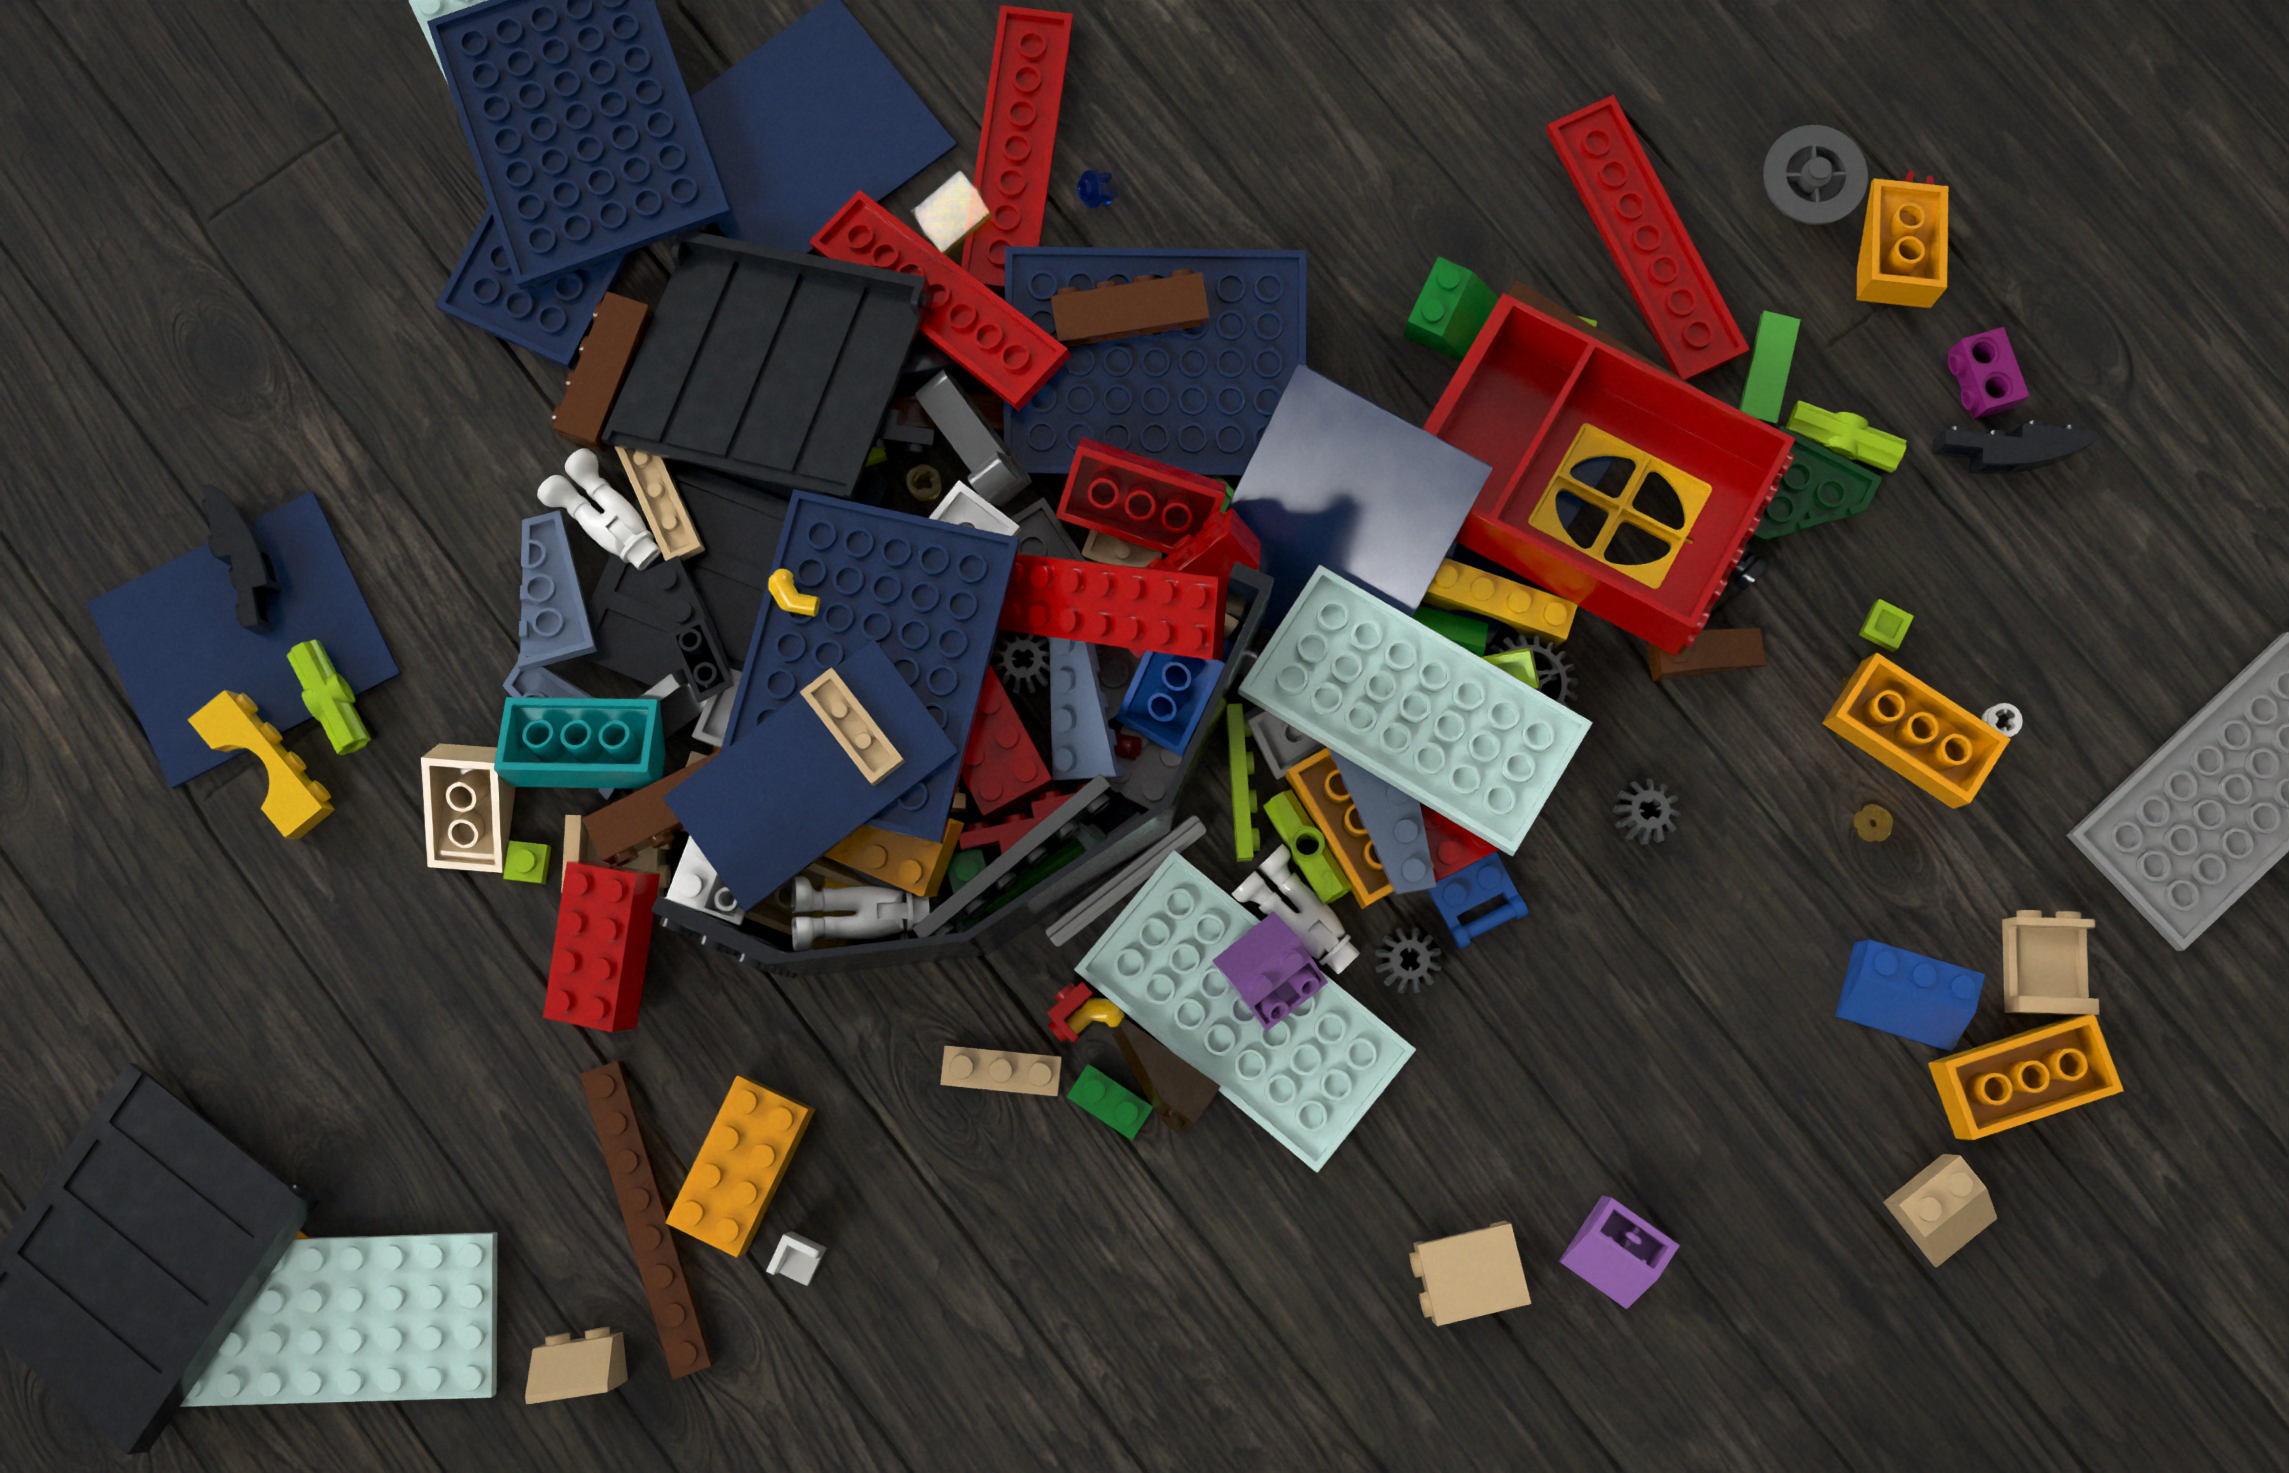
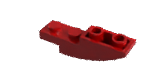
M1087 784L1077 786L1076 792L1080 791ZM1056 790L1039 794V801L1031 802L1034 818L1027 819L1026 814H1016L1003 818L1004 824L989 827L988 822L967 825L966 832L960 833L959 836L960 848L964 852L978 847L985 849L1000 845L1001 853L1003 854L1076 793L1062 796L1061 791ZM1090 816L1086 817V818H1085L1082 822H1080V823H1085V822H1086L1089 818H1091V817H1090Z

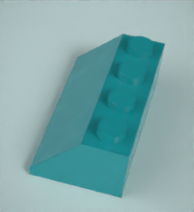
M506 697L493 770L510 787L643 789L661 780L663 775L665 744L660 702L658 699Z

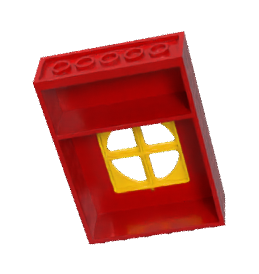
M1505 293L1500 297L1422 428L1472 456L1488 462L1494 467L1454 540L1455 542L1674 656L1677 655L1683 644L1691 647L1698 633L1700 634L1711 614L1710 610L1715 601L1717 602L1728 582L1727 578L1743 555L1747 541L1755 532L1762 519L1763 511L1771 502L1779 487L1777 486L1787 472L1795 457L1789 450L1796 439ZM1601 456L1624 457L1631 459L1636 464V468L1627 485L1617 498L1609 497L1574 479L1570 475V470L1584 460ZM1656 472L1660 474L1677 493L1684 511L1685 522L1682 529H1672L1633 508L1632 502L1649 473ZM1567 491L1603 509L1608 514V518L1591 548H1581L1563 528L1556 510L1555 498L1558 492ZM1623 522L1630 523L1670 545V552L1666 556L1642 565H1620L1611 563L1604 558L1607 546L1617 528Z

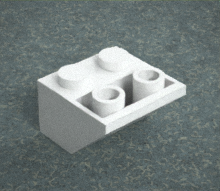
M689 836L666 898L742 925L746 912L739 907L737 900L694 840Z

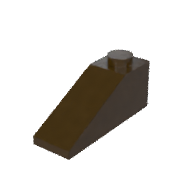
M1123 1018L1112 1035L1154 1110L1162 1116L1161 1120L1175 1131L1182 1130L1188 1134L1221 1086Z

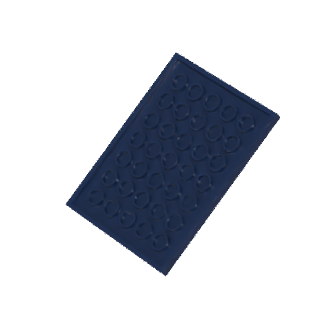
M487 0L427 21L516 285L520 290L670 238L686 230H692L732 216L655 0Z
M1005 246V301L1056 340L1057 335L1051 296L1058 295V290L1066 287H1080V291L1095 289L1096 284L1105 281H1117L1118 285L1133 283V278L1143 275H1155V279L1171 277V272L1181 269H1192L1193 274L1203 273L1210 318L1206 326L1067 347L1071 357L1020 411L1004 400V443L1028 475H1069L1080 438L1083 436L1205 477H1243L1298 363L1306 364L1307 250Z
M793 489L769 578L778 569L789 570L793 574V585L798 593L820 598L819 612L815 617L782 610L769 591L767 582L720 753L798 696L801 690L831 667L834 669L872 639H875L876 642L881 644V649L951 742L957 745L959 753L863 826L943 845L1021 543L1020 539L1009 535Z

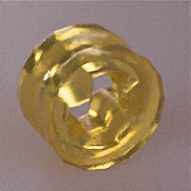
M920 464L912 468L907 475V486L910 494L915 499L928 502L934 500L939 495L942 489V482L934 467ZM928 475L933 477L930 478L933 485L931 489L923 487L920 491L916 489L919 487L916 481L918 477L922 479L927 478Z

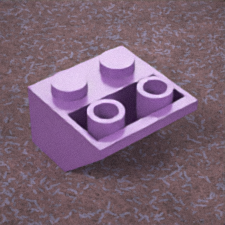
M1274 911L1212 960L1228 984L1266 1031L1270 1030L1328 983L1298 936Z
M1602 1195L1559 1262L1625 1309H1628L1658 1280L1680 1245L1615 1199Z

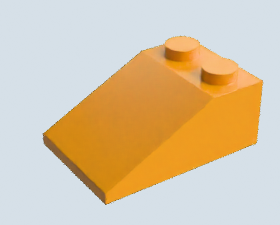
M1874 178L1870 187L1857 265L1856 300L1931 308L1947 288L1948 186Z

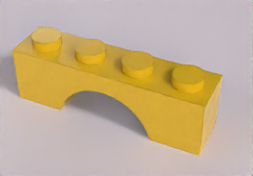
M1444 558L1422 599L1423 602L1446 610L1470 611L1492 617L1513 627L1518 631L1519 635L1524 634L1526 638L1533 639L1535 635L1540 636L1541 643L1546 645L1552 641L1555 643V648L1567 640L1578 606L1569 600L1448 558Z
M227 690L222 691L191 716L188 721L211 749L230 752L247 748L261 758L269 775V790L261 809L285 838L300 839L335 810L328 802L331 798L329 792L318 781L312 782L304 773V770L307 769L305 763L294 752L290 751L288 753L280 744V741L283 739L281 734L270 723H263L255 714L259 710L257 705L246 694H237Z

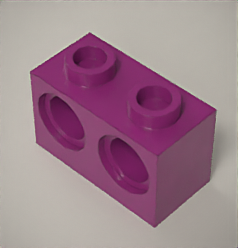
M2004 327L1963 338L1948 351L1950 371L1953 375L1957 376L1962 389V404L1970 411L1973 420L2016 408L2030 397ZM1973 352L1980 354L1984 363L1978 362L1974 358ZM1985 386L1991 387L1995 391L1997 398L1991 397L1987 393Z

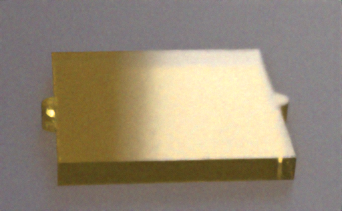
M961 170L912 211L924 229L923 235L927 239H931L936 248L944 255L948 254L993 215L980 197L982 192L977 187L974 188Z

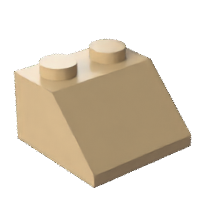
M1942 1154L1883 1202L1934 1267L1941 1265L1997 1219L1987 1188L1960 1155Z
M603 1327L585 1331V1338L570 1340V1333L545 1337L546 1344L532 1350L525 1394L526 1405L605 1393L628 1381L623 1332L610 1334V1328Z

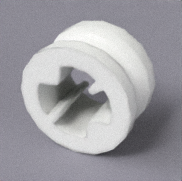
M2007 703L1989 708L1982 715L1981 719L2007 737L2017 734L2023 723L2020 711L2015 706ZM2005 714L2008 718L2005 722L2006 727L1999 729L1995 725L1999 720L1997 716Z

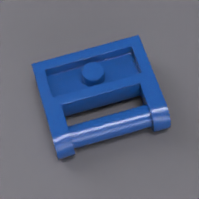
M1496 852L1436 882V888L1427 890L1459 949L1470 945L1471 939L1514 917L1519 920L1529 915L1525 902L1518 894ZM1501 893L1503 894L1507 904L1464 926L1460 924L1456 916Z

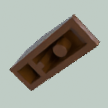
M1760 628L1702 630L1700 634L1698 633L1691 647L1683 644L1676 656L1651 643L1646 644L1652 682L1767 665Z

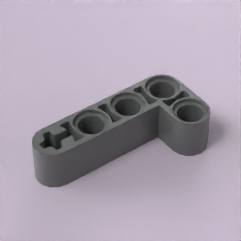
M943 368L915 392L920 404L972 472L968 475V480L985 501L1003 507L1032 483L1028 473L962 385L947 369Z

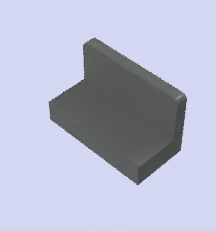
M683 668L669 674L637 698L658 699L660 702L664 741L699 716L707 702V699L700 703L697 701Z

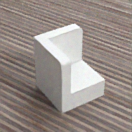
M790 1231L783 1234L766 1272L772 1275L781 1273L808 1286L827 1248Z

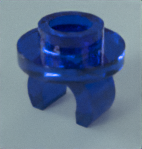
M1087 170L1083 173L1078 182L1077 191L1079 198L1085 206L1097 208L1100 204L1111 203L1118 195L1116 190L1107 191L1103 186L1112 178L1111 173H1098L1095 170Z

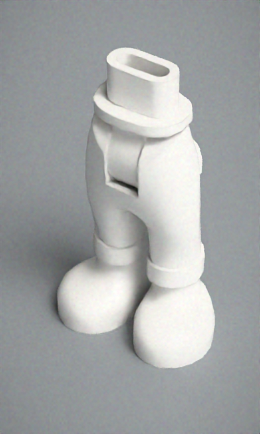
M579 449L567 459L565 471L603 508L604 513L600 514L561 475H553L540 485L537 492L539 500L549 507L567 508L568 513L579 522L585 532L601 547L620 556L625 563L631 562L638 570L645 569L661 552L660 548L653 542L654 535L647 530L635 508L621 494L611 488L604 478H599L596 455L589 449Z
M1281 844L1258 869L1279 887L1278 889L1298 908L1299 913H1295L1287 906L1276 892L1273 893L1256 871L1232 895L1239 902L1251 900L1260 904L1259 909L1264 914L1270 915L1274 911L1298 936L1310 956L1319 959L1321 965L1327 963L1337 974H1340L1360 952L1348 941L1351 936L1345 934L1346 932L1333 910L1327 904L1323 905L1317 894L1300 881L1295 872L1291 875L1287 866L1291 853L1284 844Z
M804 876L794 877L791 889L792 913L822 910L823 912H833V910L856 912L855 915L841 917H793L791 926L794 950L800 952L809 950L813 940L822 937L823 940H833L834 938L864 940L888 937L903 931L911 932L913 927L929 915V897L912 895L909 891L902 892L882 886H851L838 889L822 888L821 891L812 888L808 878Z

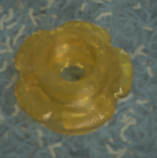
M1869 804L1864 806L1862 811L1856 813L1854 826L1858 828V835L1863 840L1868 842L1874 840L1883 841L1891 833L1893 819L1886 809L1876 804ZM1871 820H1874L1876 822L1875 827H1872L1870 825Z

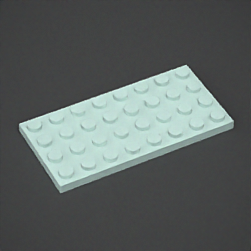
M1321 565L1318 566L1238 689V694L1512 857L1593 723Z
M1173 850L1074 970L1170 1051L1219 1084L1221 1087L1218 1091L1318 1173L1416 1049L1322 971L1321 973L1328 983L1270 1030L1266 1031L1212 961L1261 921Z
M497 1232L294 1239L180 1407L491 1398L495 1396L497 1388Z

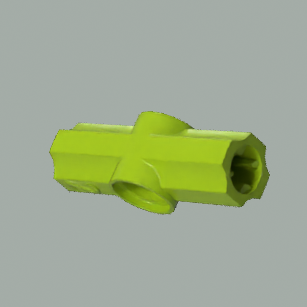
M1800 400L1795 404L1785 426L1787 429L1849 461L1856 459L1891 473L1896 470L1906 449V440L1869 427L1867 420L1857 414L1849 412L1834 414Z
M314 639L292 647L287 657L304 688V691H302L303 701L315 719L321 721L336 753L344 755L365 747L371 738L353 706L356 701L355 696L345 679L339 673H336L324 646H322L320 641Z
M1292 789L1279 793L1263 805L1264 811L1290 850L1292 860L1301 868L1323 905L1333 903L1353 888L1325 844L1323 834L1315 828ZM1305 839L1312 840L1317 844L1318 849L1311 855H1304L1297 850L1298 843Z

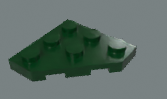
M1783 426L1778 428V430L1796 438L1789 450L1795 457L1787 472L1777 486L1779 487L1771 502L1763 511L1762 519L1751 537L1753 540L1759 543L1767 542L1860 515L1867 510L1883 479L1881 476Z

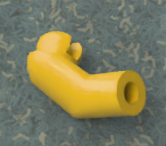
M787 569L776 570L769 578L768 589L780 608L784 611L816 617L820 608V598L798 593L793 585V574Z
M1090 998L1064 1021L1077 1035L1092 1021L1106 1022L1109 1027H1117L1125 1017V1014L1110 999Z

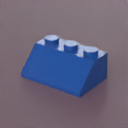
M1224 638L1222 660H1208L1145 651L1115 719L1182 757L1188 749L1235 644Z
M1870 939L1854 942L1835 1017L1950 1052L1954 1049L1976 1013L1985 974Z

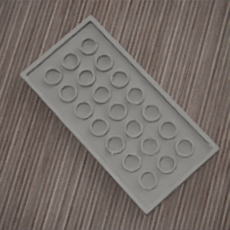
M2289 632L2283 633L2066 835L2176 951H2183L2289 851Z

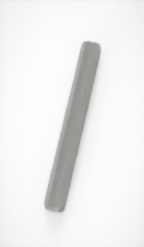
M1196 815L1189 816L1171 830L1169 834L1153 844L1045 929V932L1054 945L1057 947L1061 946L1150 877L1173 850L1179 854L1204 835L1206 828L1202 821Z

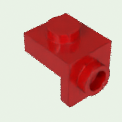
M1070 982L1054 997L1059 1003L1047 1012L1052 1019L1047 1026L1062 1043L1067 1038L1072 1043L1080 1039L1064 1020L1094 995L1083 982L1077 987L1073 982Z

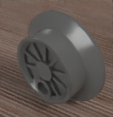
M1805 125L1786 132L1772 145L1765 158L1763 181L1769 198L1784 215L1805 224L1822 225L1833 223L1846 217L1858 206L1866 192L1868 169L1861 150L1848 136L1827 126Z

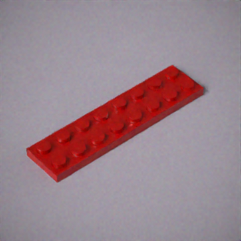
M1005 5L1000 7L961 268L990 290L1005 292V246L1040 247L1073 27V14Z
M1609 96L1549 123L1546 132L1674 375L1687 382L1746 355L1750 350L1615 96Z
M861 190L809 241L812 248L822 257L926 277L935 295L929 310L925 312L918 332L1018 411L1071 357L1065 346Z
M1018 553L998 629L1208 660H1222L1228 577Z

